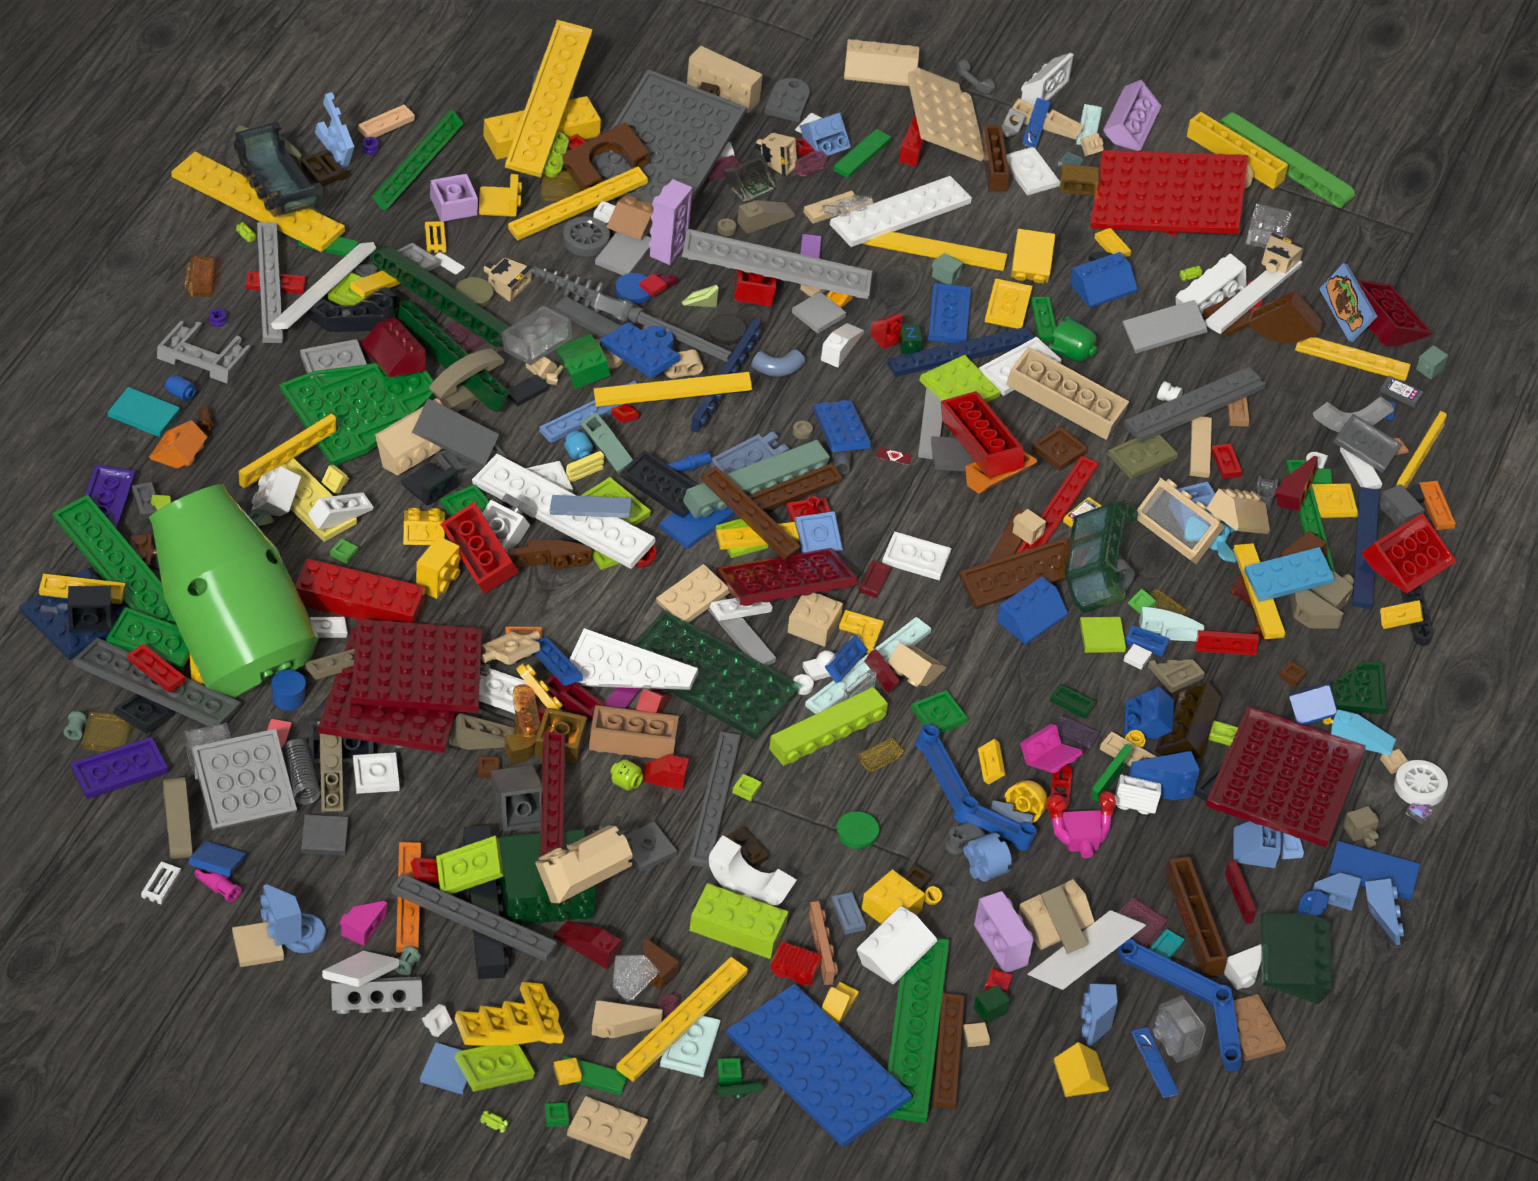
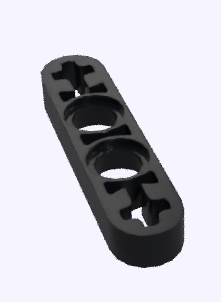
M1418 586L1412 590L1414 592L1413 596H1411V591L1405 593L1401 590L1403 603L1420 600L1422 605L1424 622L1409 624L1414 641L1422 646L1430 644L1433 630L1421 587Z

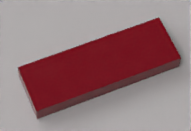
M1236 860L1228 861L1225 877L1244 923L1251 924L1256 914L1255 905Z

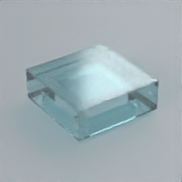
M1066 152L1060 159L1058 167H1061L1062 164L1081 166L1083 158Z

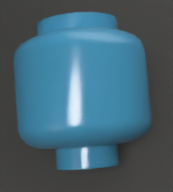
M573 431L566 436L564 448L573 460H579L591 455L593 444L586 433Z

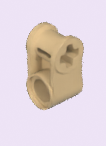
M696 350L677 352L680 354V361L667 368L665 374L669 378L698 375L703 371V364Z

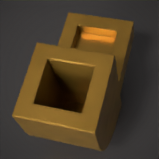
M523 715L514 716L515 734L505 736L504 750L511 765L525 762L535 755L538 729L531 730L529 722H525Z

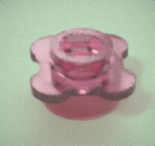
M668 994L659 999L657 1006L660 1007V1010H663L662 1017L670 1015L679 1006L677 1004L679 1001L677 996Z

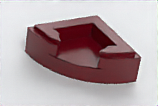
M655 273L656 276L667 284L666 289L678 282V278L671 274L668 276Z

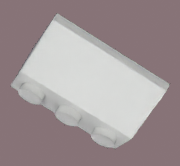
M1069 53L1054 58L1048 64H1045L1038 73L1036 72L1028 82L1026 81L1023 84L1021 99L1034 106L1037 98L1048 101L1069 82L1073 54Z
M900 906L857 948V952L863 966L891 984H894L937 942V938L915 914Z

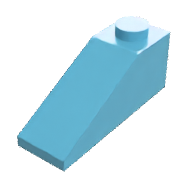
M1337 710L1332 723L1331 734L1366 745V750L1391 756L1396 743L1395 738L1358 714Z

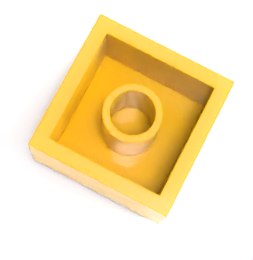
M438 536L417 561L416 585L424 586L425 594L438 599L442 593L447 591L449 584L458 578L460 574L459 561L461 558L459 546Z
M892 869L864 893L862 910L880 924H883L900 906L917 915L923 909L925 893Z

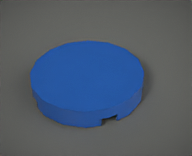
M628 273L619 277L615 287L617 297L627 299L635 304L644 303L649 300L651 295L640 288V282L646 279L647 276L639 273Z

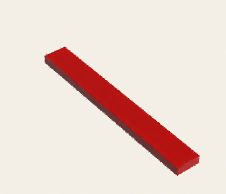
M1084 456L1079 458L1040 516V518L1046 521L1044 535L1032 545L1024 541L1016 553L1047 544L1064 520V517L1068 514L1098 469V462Z

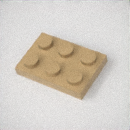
M703 564L658 596L656 600L683 627L710 608L711 602L721 600L730 592L728 587Z
M585 1096L567 1130V1136L631 1159L648 1125V1119Z

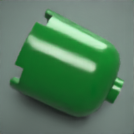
M1066 316V322L1061 321L1054 331L1052 337L1055 340L1053 344H1049V349L1074 362L1082 363L1095 355L1098 349L1096 347V335L1089 328Z

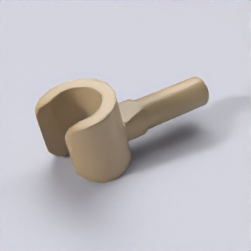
M562 365L554 373L547 372L546 384L557 385L558 376L564 369Z

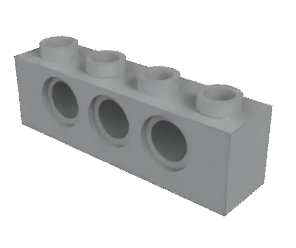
M421 977L376 978L360 987L331 980L332 1010H336L338 1014L350 1013V1010L359 1009L360 1013L372 1012V1009L381 1008L383 1012L395 1011V1008L404 1007L405 1011H415L417 1007H422ZM396 990H403L405 992L403 999L396 1000L393 998V993ZM353 991L361 995L360 999L356 1002H351L348 999V995ZM373 991H381L383 997L378 1001L372 1000L370 995Z

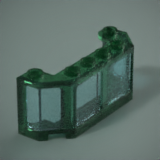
M1128 500L1115 501L1074 516L1064 575L1072 601L1083 614L1125 599L1126 592L1124 590L1120 591L1116 585L1117 582L1121 581V577L1116 573L1124 523L1135 521L1138 518L1137 510Z

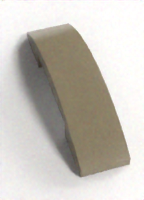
M493 349L474 352L448 367L434 380L429 389L440 400H443L457 391L456 385L484 368L488 372L504 363V359Z

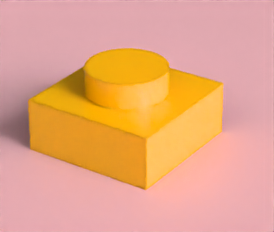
M576 1058L554 1062V1070L559 1085L581 1081L582 1075Z

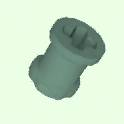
M71 712L68 715V725L64 728V735L69 739L78 740L83 735L82 728L86 724L87 719L81 712Z
M411 946L404 947L399 958V967L395 969L399 974L404 976L410 975L415 962L421 959L418 950Z

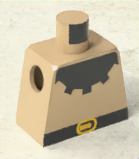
M771 133L764 140H757L755 148L762 151V161L764 164L785 176L797 167L795 138Z
M1271 233L1262 264L1266 266L1268 272L1274 273L1277 270L1281 273H1287L1301 260L1304 246Z
M503 258L497 265L487 262L484 267V272L489 274L488 282L492 285L493 290L508 301L513 300L531 283L532 268L513 260Z

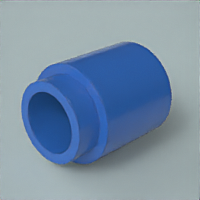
M171 375L165 383V389L183 401L192 399L195 395V385L178 375Z

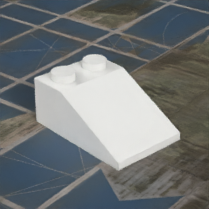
M490 500L483 511V515L507 553L508 549H513L521 541L530 526L524 516Z

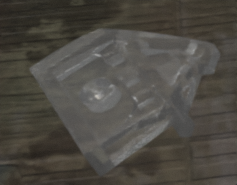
M645 955L616 956L613 987L629 1003L660 970Z

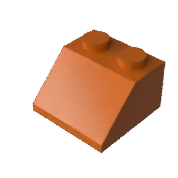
M190 420L167 430L149 458L174 468L184 465L189 466L195 460V454L204 447L203 443L207 436Z

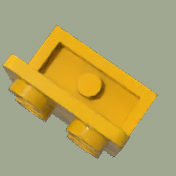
M511 174L510 188L486 186L480 188L479 214L516 217L517 206L521 205V195H517V193L521 194L522 182H518V174Z

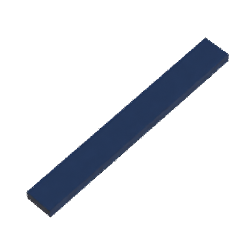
M1360 487L1358 494L1352 606L1372 609L1375 571L1361 553L1377 540L1379 490Z

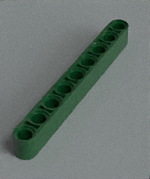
M384 246L371 253L370 259L374 266L395 278L399 283L491 345L498 347L513 338V331L507 324L394 248Z
M408 301L400 302L395 319H398L422 347L445 369L469 355L416 305ZM485 369L461 382L490 410L501 412L504 409L509 392Z

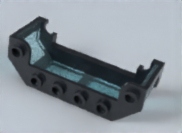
M278 122L236 132L235 141L233 142L239 157L243 177L248 179L250 187L254 188L258 199L263 201L265 209L273 217L311 208L323 203L322 185L320 182L311 185L286 150L284 138L279 137L281 126Z

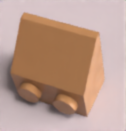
M624 196L618 201L606 228L641 240L650 233L653 223L651 216L654 207L652 203L641 202L633 196Z

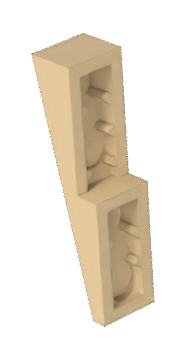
M1018 98L1012 109L1024 114L1026 118L1023 124L1028 125L1034 106ZM1052 110L1050 114L1047 113L1042 129L1077 139L1084 125ZM1011 116L1010 120L1019 122L1018 116Z

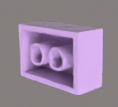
M1002 891L980 898L974 926L1003 972L1008 973L1028 966L1031 947L1034 941L1033 935L1024 926L1021 916L1013 909L1011 900L1006 898Z

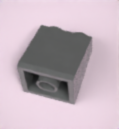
M528 765L492 770V791L502 830L509 831L541 826L542 783L534 766Z

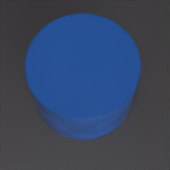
M294 670L278 672L272 679L273 704L279 709L287 711L300 708L306 699L305 678Z

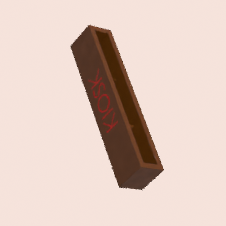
M1189 856L1169 859L1166 878L1202 976L1224 974L1228 958L1191 858Z

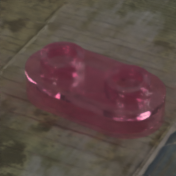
M820 151L811 152L795 161L794 171L800 176H808L826 166L827 156Z

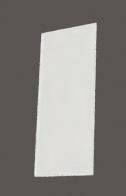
M1110 910L1082 932L1088 944L1086 947L1067 954L1063 946L1029 972L1028 975L1063 990L1146 925Z

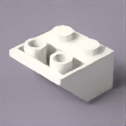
M281 466L265 475L263 474L258 482L259 490L252 499L253 507L251 511H269L270 515L282 516L288 513L301 476Z

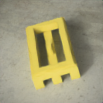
M599 451L568 464L566 475L570 483L602 470L604 454Z

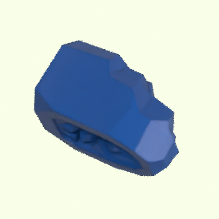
M1312 890L1305 892L1300 899L1298 916L1305 925L1314 924L1321 917L1322 912L1326 911L1328 897L1321 891Z

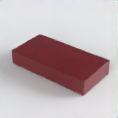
M872 560L858 592L878 598L891 571V566Z
M872 650L864 662L885 691L890 693L895 689L900 680L878 650Z

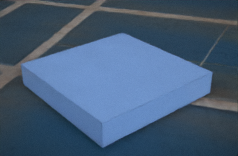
M835 511L795 518L802 553L832 548L835 552L843 550Z
M435 1043L421 1074L420 1082L463 1095L468 1081L454 1059L456 1052L463 1050Z

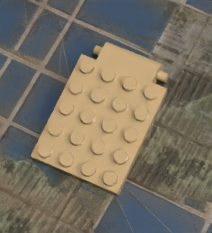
M921 68L909 71L908 82L921 139L982 161L984 159L983 146L972 97L966 92L962 93L957 82Z

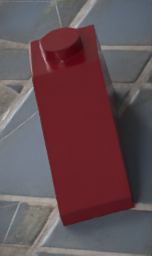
M1317 456L1310 458L1284 478L1280 487L1277 486L1275 498H1277L1278 507L1301 511L1318 470Z
M566 921L554 934L555 939L606 970L620 956L621 939L604 929Z

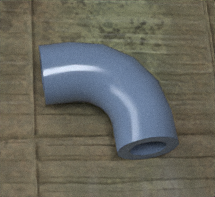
M791 350L786 356L780 358L769 356L760 351L753 358L751 367L768 376L782 377L799 370L805 364V358L797 350Z

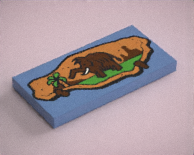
M1343 263L1319 289L1347 339L1351 342L1377 317L1347 264Z

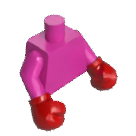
M1108 791L1101 793L1099 797L1101 811L1063 812L1066 806L1063 797L1058 794L1050 795L1046 799V807L1050 818H1052L1054 835L1063 844H1066L1069 851H1080L1082 858L1092 857L1094 855L1093 851L1099 849L1100 843L1105 841L1110 832L1111 815H1113L1117 803L1116 796Z

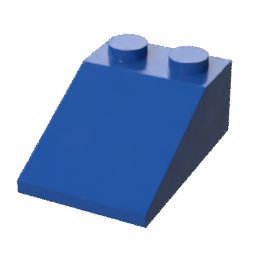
M1189 751L1133 761L1128 777L1131 776L1140 780L1160 783V798L1178 800L1193 797L1200 770L1192 752Z

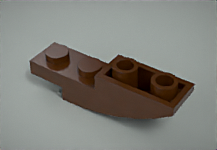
M550 539L528 540L526 547L508 549V555L516 568L549 564L551 569L591 564V547L569 541Z

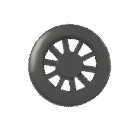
M578 217L566 223L563 228L562 241L565 248L575 255L583 257L596 256L609 243L610 230L599 219Z

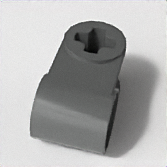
M1259 475L1255 492L1261 496L1260 500L1266 503V509L1269 511L1272 507L1278 479H1266Z
M970 822L953 827L949 831L950 839L946 842L945 848L949 853L959 855L964 853L963 848L970 841L983 837L986 834L981 827Z

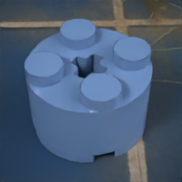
M991 833L970 841L963 848L964 854L971 866L970 874L974 879L979 878L985 882L1010 872L1008 865H1011V855L1005 841H999V834Z

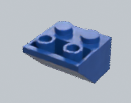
M1157 687L1126 701L1124 733L1127 735L1132 730H1139L1144 734L1145 738L1157 739L1172 732L1174 700L1160 687Z

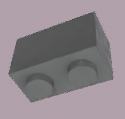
M1401 484L1382 492L1379 506L1398 527H1401L1421 513L1424 514L1425 509Z

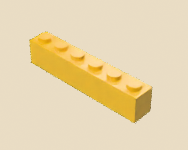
M1202 112L1190 120L1187 132L1188 138L1215 154L1249 155L1248 163L1254 172V178L1272 189H1275L1285 180L1288 164Z

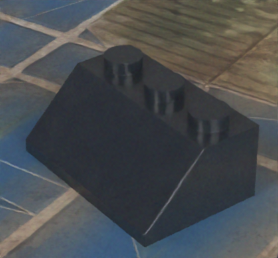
M309 718V750L313 763H320V733H318V726L321 718ZM341 737L342 763H353V755L373 754V742Z

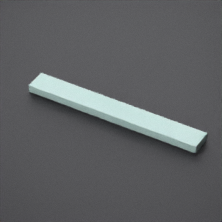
M915 617L875 649L878 650L887 663L899 642L915 645L931 633V627ZM868 654L860 659L840 682L835 683L834 680L808 699L805 706L815 714L840 703L873 678L874 674L864 662Z

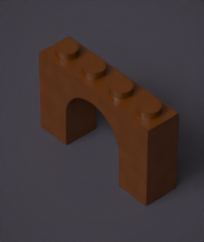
M626 122L616 125L613 129L599 134L596 138L586 141L562 155L564 168L582 191L602 183L601 176L591 164L592 160L601 153L614 152L621 155L632 169L636 167L642 168L650 163L649 151Z

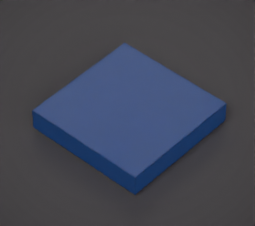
M205 841L190 856L189 864L229 877L245 860L246 853Z

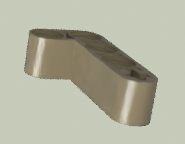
M185 777L163 779L170 859L190 858L192 855V843Z

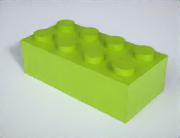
M707 883L692 912L690 931L771 959L786 929L788 911Z

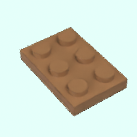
M1258 994L1233 1001L1241 1055L1245 1061L1285 1050L1286 1044Z

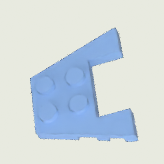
M331 92L325 94L323 101L331 117L330 126L327 128L324 121L317 123L315 134L332 153L335 161L338 162L341 168L349 166L354 145L346 125H342L340 122L341 112L339 107H334L332 100L335 97Z

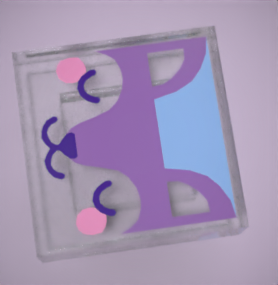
M1413 802L1407 808L1406 814L1423 825L1435 813L1436 809L1429 804Z

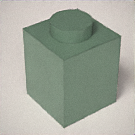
M943 253L932 264V277L947 285H953L961 276L963 262Z
M1433 345L1419 357L1416 370L1432 379L1445 368L1448 354Z

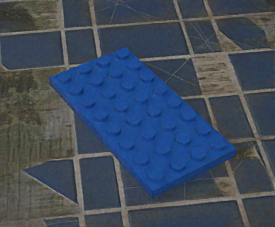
M793 984L727 1029V1036L842 1148L911 1100V1094L796 984Z

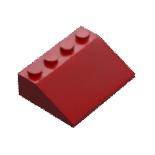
M1423 513L1376 541L1361 553L1374 571L1405 593H1409L1457 562Z

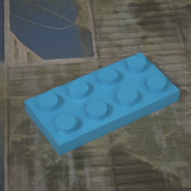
M1320 547L1248 565L1244 568L1246 577L1258 602L1334 583V576Z

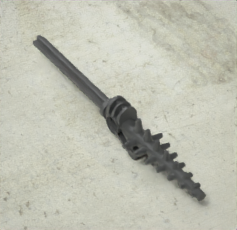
M534 266L532 269V273L536 277L544 278L545 283L548 284L549 281L554 283V289L564 288V296L568 297L569 293L572 292L575 294L574 301L578 302L580 297L584 298V306L587 308L589 305L592 306L597 313L602 310L612 314L613 317L619 320L631 321L636 325L641 323L647 327H665L666 334L671 331L674 339L726 362L732 354V351L644 313V309L632 301L620 297L617 299L601 293L602 282H599L596 289L593 290L591 289L592 280L590 279L583 286L580 284L581 277L579 276L573 282L569 280L570 274L567 273L563 278L558 276L559 272L556 270L554 273L547 271V268L541 269Z

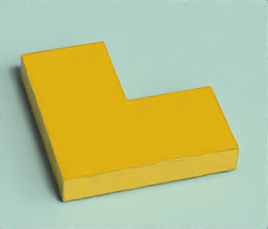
M845 610L839 624V629L857 634L867 649L866 653H870L876 646L884 626V621Z

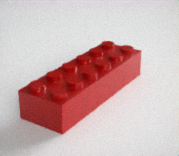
M977 391L941 401L943 423L988 478L1024 468L1022 445Z
M306 559L295 584L304 607L354 619L411 622L416 624L425 603L424 586L311 559Z

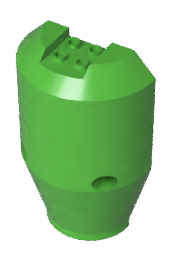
M223 484L213 485L186 495L164 506L149 517L153 526L164 598L206 688L213 689L234 699L253 691L273 673L276 675L283 670L298 672L306 668V662L311 661L319 636L278 549L229 495Z

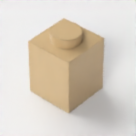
M1029 509L1025 510L1022 514L1019 513L1014 518L1013 533L1030 545L1044 535L1046 521Z

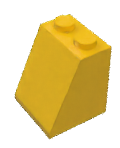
M1018 229L1014 246L1011 277L1019 281L1033 280L1035 283H1048L1055 234Z

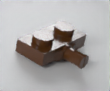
M152 534L131 535V547L151 570L152 561L157 556L156 548L152 545Z

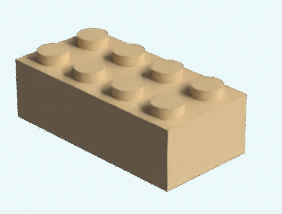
M700 46L689 57L687 84L698 89L702 82L718 85L719 97L746 106V113H749L760 102L763 74Z

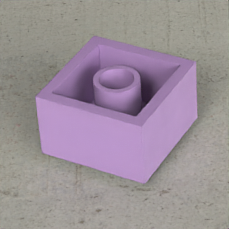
M467 174L431 180L430 198L441 222L477 215L478 198Z

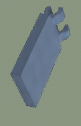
M770 432L764 437L758 434L711 458L710 464L712 467L717 466L726 475L789 451V448L782 444L778 448L772 449L778 445L775 440L778 436L775 432Z

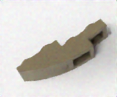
M320 734L322 812H343L341 737Z

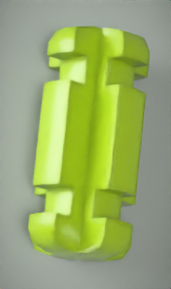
M241 222L236 226V231L247 242L251 243L256 240V234L245 223Z
M1196 266V268L1191 267L1181 270L1179 277L1182 281L1197 278V275L1200 277L1202 276V269L1200 266Z
M485 1111L481 1116V1123L484 1124L486 1122L487 1126L495 1130L500 1129L501 1133H504L508 1128V1120L503 1121L502 1117L494 1113L489 1114V1111Z

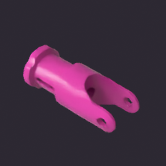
M198 869L195 870V876L198 880L215 893L223 895L229 903L237 900L241 894V887L231 883L227 876L208 870L206 871L209 874H204Z

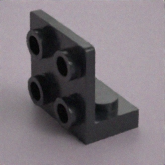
M428 463L401 480V485L428 506L457 487L458 470L451 466L447 470L441 471L432 463Z

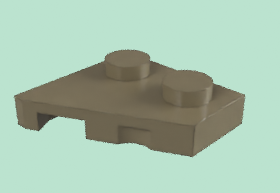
M1193 659L1182 661L1167 660V663L1156 664L1155 660H1151L1148 664V668L1170 693L1204 679L1205 672Z

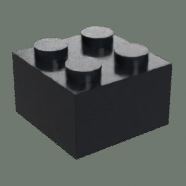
M68 586L69 633L111 632V586Z

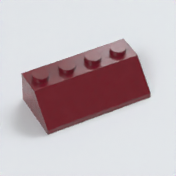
M388 318L385 321L378 322L361 343V347L388 377L426 371L425 349L398 319Z

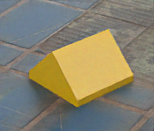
M1078 1042L1054 1058V1064L1065 1097L1108 1091L1109 1088L1096 1051Z

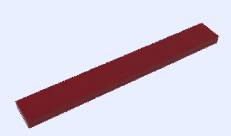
M544 731L540 857L560 847L563 850L565 734Z

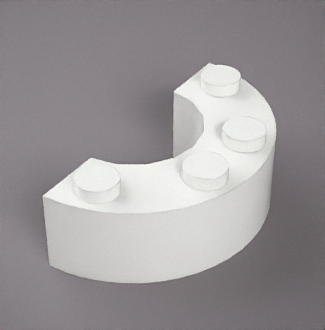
M722 835L709 855V866L722 888L771 906L780 904L796 882V879L779 869L773 873H763L755 870L742 858L741 846Z

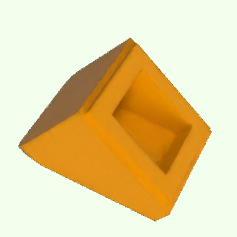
M830 291L826 296L840 308L853 298L852 295L839 294L834 291Z

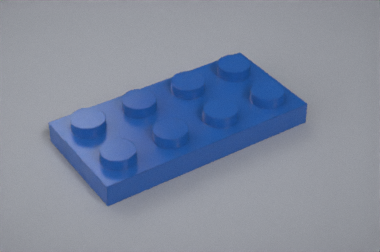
M852 400L814 404L813 411L831 452L870 448V440Z

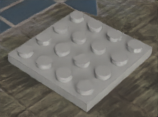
M276 729L192 747L191 750L212 831L297 811Z

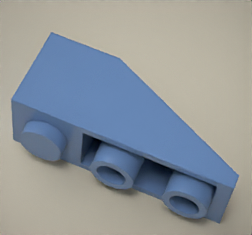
M1391 878L1365 882L1370 913L1396 945H1401L1400 937L1404 936L1402 923L1398 924L1397 921L1401 914L1399 905H1395L1394 899H1398L1396 886H1392Z

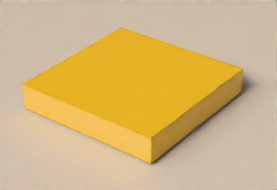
M1312 484L1321 518L1357 517L1358 510L1351 484Z

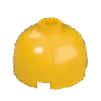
M1030 780L1020 781L1011 786L1005 793L1006 802L1014 804L1012 811L1033 815L1032 823L1037 821L1047 809V794L1043 787L1036 782Z

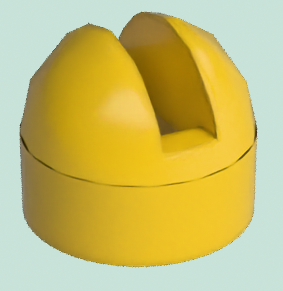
M929 887L924 892V901L929 905L937 904L942 898V893L937 887Z

